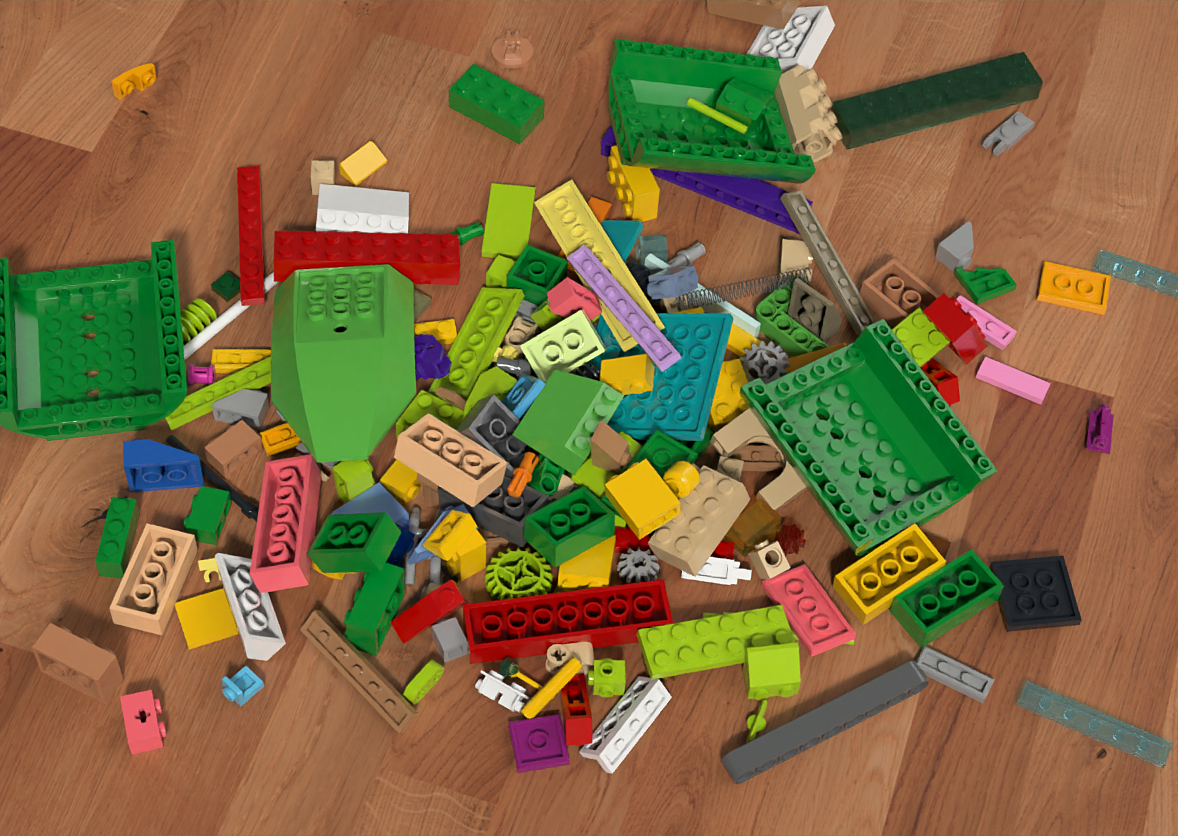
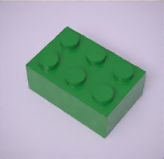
M583 486L525 517L524 539L556 568L612 537L615 528V513Z
M386 512L328 515L307 555L322 573L381 572L396 545L401 531Z
M385 563L381 572H365V583L362 589H357L354 597L355 604L352 610L348 609L344 618V624H346L345 636L357 650L376 657L391 627L390 622L394 620L406 594L404 568Z

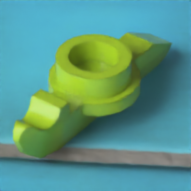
M765 699L761 702L757 714L750 716L747 720V727L749 729L747 743L753 741L756 734L761 733L766 727V721L763 716L768 702Z

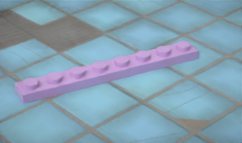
M583 245L567 257L572 267L661 372L681 359L678 351L586 245Z

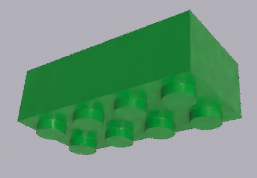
M472 64L449 89V107L518 144H521L544 119L545 100L475 64Z
M971 549L896 595L890 612L918 646L923 648L997 602L1004 585Z

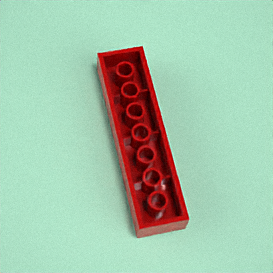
M274 231V282H284L295 270L389 264L414 284L459 285L460 252L458 235Z
M664 579L463 605V622L468 641L470 664L546 655L549 647L554 644L585 641L590 642L593 648L638 643V630L673 624Z

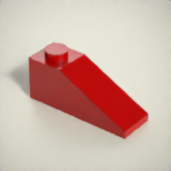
M933 359L921 367L949 407L960 401L958 376Z
M449 580L390 623L402 643L405 644L435 625L438 621L462 608L463 605L468 604V601L456 582Z
M578 673L560 690L566 745L575 746L592 744V714L584 673Z

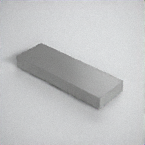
M924 646L916 661L917 666L925 676L981 703H984L994 683V679Z

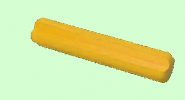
M571 657L521 708L523 715L528 719L534 718L582 668V663L577 658Z

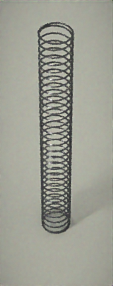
M806 267L805 269H803V270H804V277H803V274H802L801 270L797 269V270L795 271V272H796L795 277L797 278V276H798V278H799V275H798V273H797V271L799 270V271H800V280H801V275H802L803 282H804V280H805V283H806L807 285H808V283L811 284V283L808 281V276H807V269H808L809 272H810V275H811V283H812V274H811L810 269H809L808 267ZM793 271L791 272V278L789 276V272L787 273V279L783 274L782 287L780 284L781 276L779 275L778 282L776 275L773 274L772 276H775V284L773 291H775V286L776 289L779 291V284L780 288L783 290L785 286L784 277L788 288V276L792 287V284L794 285L792 275L794 277ZM770 275L766 277V283L764 281V277L762 278V285L759 278L758 286L754 279L747 281L743 280V282L746 283V291L743 282L739 281L738 283H736L739 298H742V294L744 297H746L747 287L749 290L748 296L750 297V291L752 294V280H754V288L752 294L753 296L754 289L757 295L759 293V283L761 285L762 293L764 290V284L766 292L767 289L769 292H771L773 281L772 276H770L771 285L768 280V277ZM735 283L732 284V285H733V292H732V289H731L730 285H728V286H729V294H730V290H731V293H732V298H731V300H733V293H734L735 299L738 298V296H737V297L735 296V292H734V288H735L734 285H735ZM739 283L742 284V286H741V287H742V293H741V289H740ZM726 284V285L724 286V287H725V296H726V291H727L726 286H727L728 284ZM721 286V298L722 301L725 302V296ZM713 287V289H712V296H713V301H714V303L716 304V303H717V300H716V295H715V292H714V288H716V287ZM717 287V288H716V289H717V290H716V294H717V299H718L719 291H718V287ZM701 289L700 291L697 290V291L700 293V302H701V297H702L701 291H702L703 289ZM703 290V292H704V300H705V296H706V299H707V295H706V293H705V290ZM693 291V292L695 293L696 304H697V306H698V304H699V306H700L699 299H698V296H697V291H696V292ZM688 292V294H691L693 308H695V300L692 295L693 292ZM685 293L687 295L689 309H691V302L687 293ZM683 294V305L685 310H687V304ZM679 296V306L677 302V307L679 311H682L683 306Z

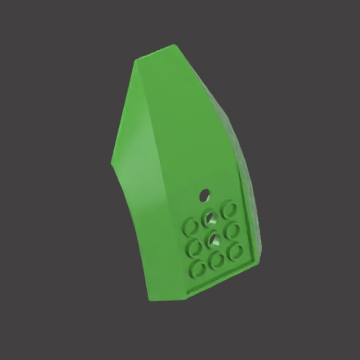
M389 264L295 270L274 293L271 337L272 403L317 463L367 460L416 395L414 283ZM337 327H346L347 329L341 333L335 332Z

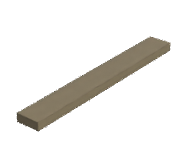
M802 191L784 193L780 198L856 335L859 337L867 326L875 323L873 316Z

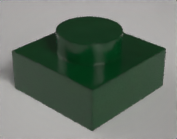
M227 271L211 284V289L225 301L229 302L240 293V280Z

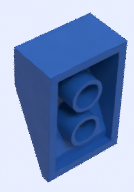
M149 439L123 441L124 470L130 493L204 486V478L198 455Z

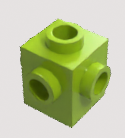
M611 658L594 660L593 670H588V685H593V695H600L606 698L614 695H624L626 684L625 660H613Z

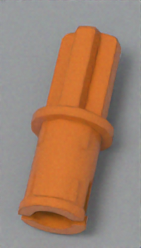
M526 452L519 467L514 469V477L507 488L510 496L518 498L527 482L532 480L531 474L539 462L538 456L535 457L534 453Z

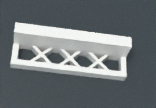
M638 676L593 733L592 744H585L579 751L580 754L585 758L597 760L605 772L613 774L672 698L659 679L651 680V678ZM642 686H646L642 691L638 692ZM600 744L596 750H593L596 745Z

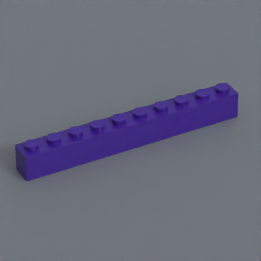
M612 125L601 141V155L610 157L611 147L617 145ZM650 168L652 174L656 177L800 234L780 199L784 193H789L784 189L757 179ZM807 200L808 203H809V205H810V207H811V209H812V204H813V202L810 201V200Z

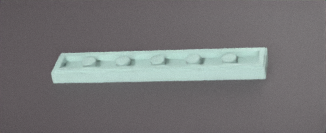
M652 254L645 258L644 269H648L650 275L671 267ZM698 284V288L690 292H696L697 290L700 291L701 289L705 290L706 288ZM703 290L701 291L704 306H702L700 293L697 291L699 307H702L703 311L707 313H731L734 318L733 324L758 338L760 322L727 301L723 302L722 298L719 303L717 295V303L715 304L712 292L709 291L712 297L711 305L708 298V290H705L708 305L705 304ZM693 292L692 295H693L694 300H695V305L697 306V304H696V298H695V293ZM689 293L688 296H689L690 302L692 303V301H691V294Z

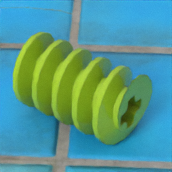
M196 298L191 304L186 305L185 310H180L183 341L188 343L191 340L189 335L192 337L197 335L195 328L201 332L204 330L203 324L206 326L210 325L211 321L209 318L212 320L217 319L214 309L202 299Z

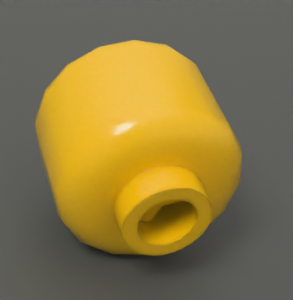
M677 461L665 472L663 481L676 497L685 498L698 486L700 475L694 465L686 461Z

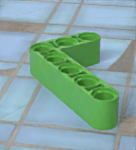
M793 284L791 288L788 285L787 289L784 286L783 290L779 286V291L776 289L758 304L755 320L761 323L759 331L781 346L791 356L796 357L829 347L788 316Z

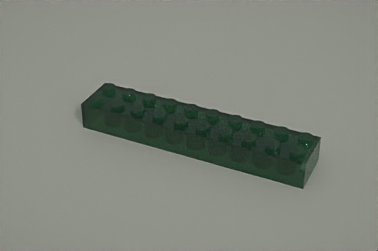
M1021 52L832 102L831 111L837 118L835 126L841 132V141L848 150L1038 99L1043 80L1026 54Z

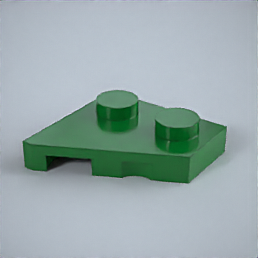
M960 267L955 268L954 275L977 305L1012 292L1017 286L1005 269L994 268L989 270L986 268H976L974 272L963 271V268Z

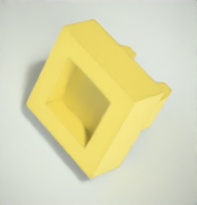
M215 558L198 561L200 571L206 570L204 573L206 582H210L209 574L212 571H216L219 574Z

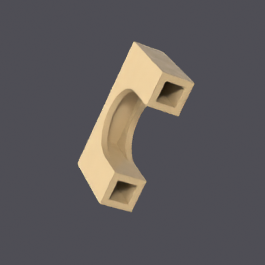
M750 409L713 434L710 442L723 457L729 458L742 447L753 442L766 443L779 453L782 460L781 475L761 489L755 497L770 517L807 490V487Z

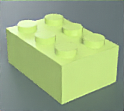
M584 309L520 346L538 378L544 383L547 382L555 369L569 373L583 365L582 363L588 362L607 351L606 346Z

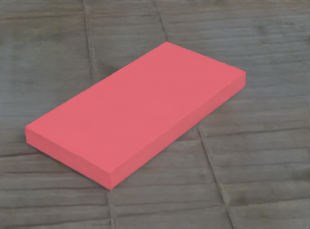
M806 564L762 581L761 587L775 606H783L790 628L811 657L856 638L855 631Z

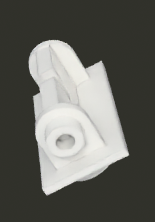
M481 670L480 673L486 676L483 680L479 679L475 688L478 689V692L494 701L500 692L502 696L498 703L512 712L517 711L520 713L521 708L524 706L523 698L530 700V697L524 694L526 689L514 682L511 686L503 683L504 677L493 670H490L489 674Z

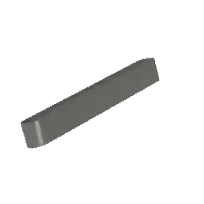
M915 661L907 662L729 752L722 758L721 763L733 782L741 784L916 695L928 686L929 681Z

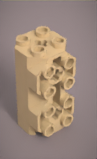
M797 65L781 74L774 93L795 154L811 155L813 162H817L832 154L833 144L836 145L837 141L842 139V135L835 126V123H837L836 116L832 111L828 112L832 102L825 93L827 91L826 84L822 79L818 80V76L813 68L805 69L804 66Z

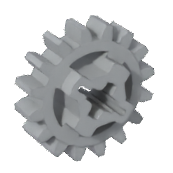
M764 341L760 342L759 347L753 343V350L745 349L744 351L747 356L740 357L748 383L755 380L751 376L752 373L753 375H758L765 385L789 374L785 370V368L790 367L789 362L785 361L788 358L785 352L782 353L783 349L781 346L778 345L775 348L774 343L771 341L768 346H766ZM769 353L775 355L778 359L770 358Z

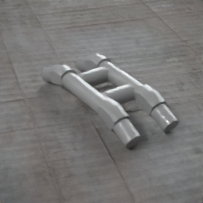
M419 508L411 510L409 519L405 585H414L416 563L409 565L407 561L417 547L418 538H424L430 530L419 528L421 515ZM442 509L436 510L434 524L441 516ZM434 555L427 558L431 560L430 582L440 585L441 558Z

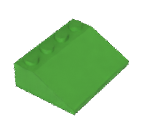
M555 369L512 435L575 475L591 451L590 440L599 422L602 421L606 424L609 422L624 395L604 382Z

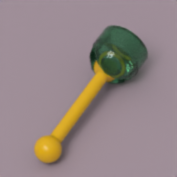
M509 656L504 659L497 673L504 678L513 679L517 676L538 690L543 687L520 673L518 663Z

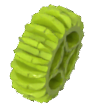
M519 546L513 552L508 547L506 554L499 551L497 558L492 557L490 565L486 568V590L488 593H491L492 601L549 593L553 576L550 565H546V559L544 557L539 558L538 551L530 554L529 547L525 552L521 551ZM501 582H504V585L509 586L511 590L503 586Z

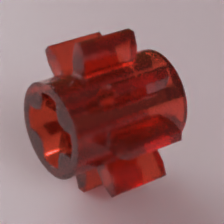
M796 524L783 525L781 532L776 531L775 539L779 542L785 555L792 553L797 555L799 547L804 548L806 540L803 538L805 531H800Z

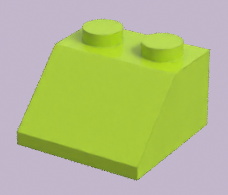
M798 642L747 648L742 669L747 699L764 700L773 696L791 697L794 694H798L801 683Z

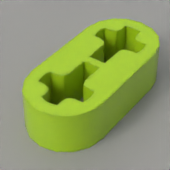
M435 660L429 661L408 684L403 697L412 704H417L441 678L444 667Z

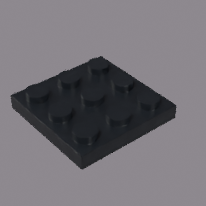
M1064 556L991 562L990 570L1004 585L998 601L1006 632L1080 625L1082 619Z

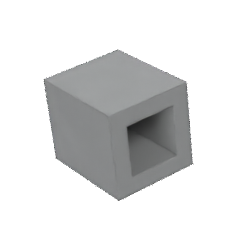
M456 617L449 620L442 619L432 626V639L444 663L468 654V641Z

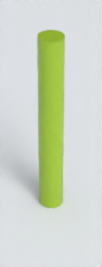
M691 97L686 104L744 135L748 130V126Z

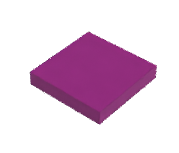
M560 714L508 722L517 773L569 765V756Z

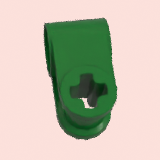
M540 453L538 455L539 462L531 474L532 480L527 486L545 493L549 497L557 492L565 469Z

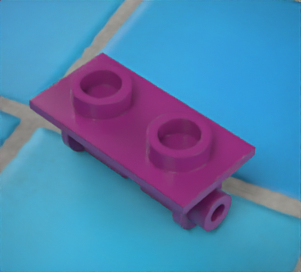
M1106 404L1100 405L1096 411L1090 410L1086 450L1110 454L1114 415L1111 414V410Z

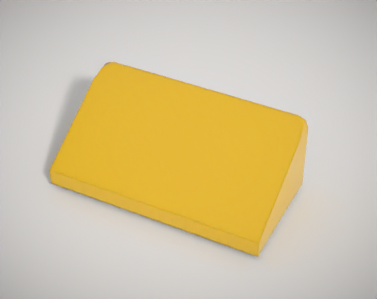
M369 141L340 163V175L357 186L385 165L387 159L372 141Z
M452 510L422 545L443 560L449 561L474 532L477 525L469 513Z

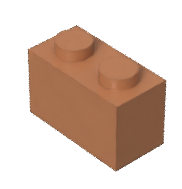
M243 420L235 425H231L226 432L218 438L209 441L207 446L204 447L207 461L224 478H227L263 451L261 437Z

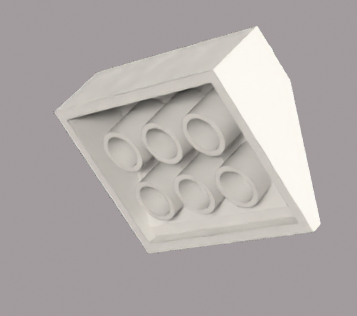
M798 7L784 30L763 25L747 54L778 58L782 74L797 65H802L805 69H811L835 27L828 7Z
M320 184L316 232L408 234L409 192Z

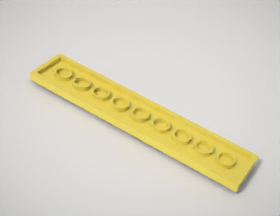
M572 179L534 202L566 257L583 245H586L659 331L665 328ZM576 271L585 288L594 292ZM598 297L603 311L601 315L623 351L626 352L636 346L638 343Z

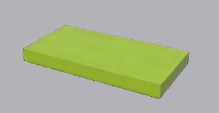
M491 184L481 257L496 258L498 255L513 260L519 258L526 245H529L536 187Z

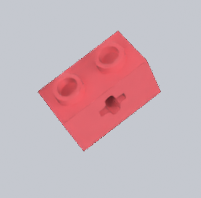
M568 277L547 292L550 302L549 308L554 314H559L564 318H568L584 309L591 321L603 312L597 295Z
M152 690L121 696V706L131 754L163 748L162 737L167 736L164 722L158 721L157 715L162 714L159 698L154 699Z

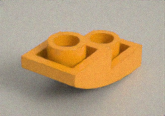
M152 63L144 64L130 69L113 79L111 84L114 96L121 100L135 88L142 92L157 80L155 66Z

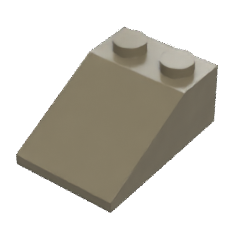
M799 278L794 280L788 316L827 344L839 332L842 321L840 313L833 302Z

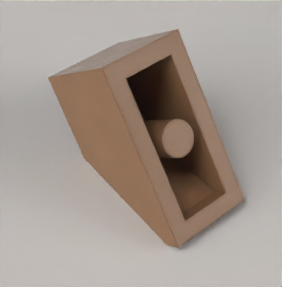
M600 421L590 440L592 465L620 475L623 467H627L631 460L629 443L605 422Z

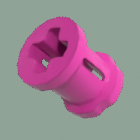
M190 364L188 371L189 385H194V383L211 385L215 383V365L195 367L194 364Z

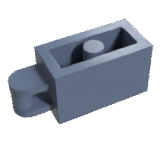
M695 265L670 267L649 276V284L647 286L649 296L652 299L676 298L698 288V274L695 271Z

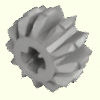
M640 546L635 552L629 548L627 554L620 556V562L617 564L620 581H626V584L657 580V574L660 570V566L657 564V556H650V549L642 552Z

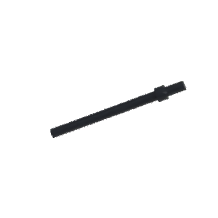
M174 435L167 437L166 442L170 446L194 454ZM200 459L203 475L220 490L229 491L231 500L241 508V512L247 518H252L257 522L259 507L252 501H247Z

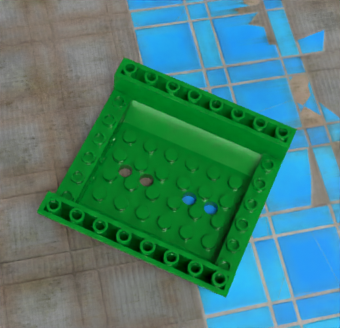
M614 39L609 66L608 112L622 165L797 184L806 182L816 172L811 155L795 154L774 93L782 74L778 58L719 52L711 49L702 50L692 47H677L669 44L636 42L628 39ZM734 77L773 95L754 132L747 130L745 135L687 106L689 98L691 97L715 109L716 102L723 89Z
M174 240L151 242L152 260L17 275L12 274L8 258H0V426L18 434L44 438L47 441L145 430L146 426L166 418L181 405L187 394ZM88 315L95 316L93 320H84V318ZM88 334H96L93 339H85V336ZM89 372H98V375L95 377H87ZM96 390L100 392L97 396H88V393Z
M884 319L867 326L854 343L766 385L758 378L740 387L739 393L744 402L856 556L871 553L913 524L920 527L937 518L976 490L998 471ZM816 413L822 414L826 421L820 420ZM830 432L836 433L840 440L834 439ZM859 471L865 472L868 479L861 477ZM873 490L879 491L882 498L876 497Z

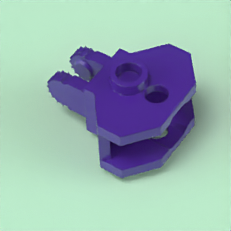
M424 334L415 337L416 381L421 377L425 381L428 378L442 379L448 375L452 362L444 353V348L433 335Z

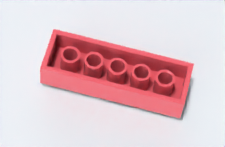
M311 454L265 462L250 567V576L260 593L309 585L312 559L307 555V552L314 542L322 476Z

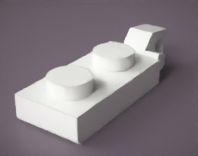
M709 557L696 577L682 570L681 578L731 585L737 584L738 579L751 580L752 570L739 568L740 562Z

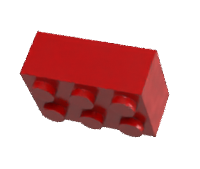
M943 293L923 313L930 323L933 322L936 329L945 336L948 342L951 341L948 347L967 365L987 347L983 340L986 337L981 332L982 329L977 324V320L969 312L965 313L958 300L953 296L949 298Z

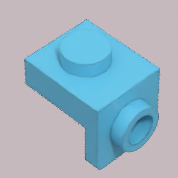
M247 666L231 679L226 676L221 679L223 695L230 702L235 701L240 706L245 704L264 687V682Z

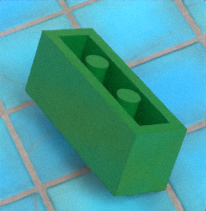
M111 497L96 557L98 572L102 577L123 578L126 572L140 517L136 499Z

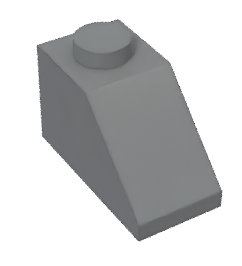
M966 222L938 245L935 258L953 273L955 268L966 269L972 262L971 256L974 249L972 223Z
M243 389L218 400L212 405L214 420L234 425L243 420L250 428L261 430L269 410L268 395L258 390Z

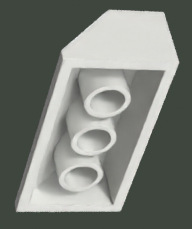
M217 553L215 559L219 575L247 658L267 661L286 644L268 592L260 593L250 576L252 559Z

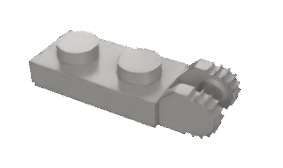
M1017 111L984 140L982 147L988 149L994 143H997L998 145L994 148L993 154L999 156L1032 130L1035 122Z

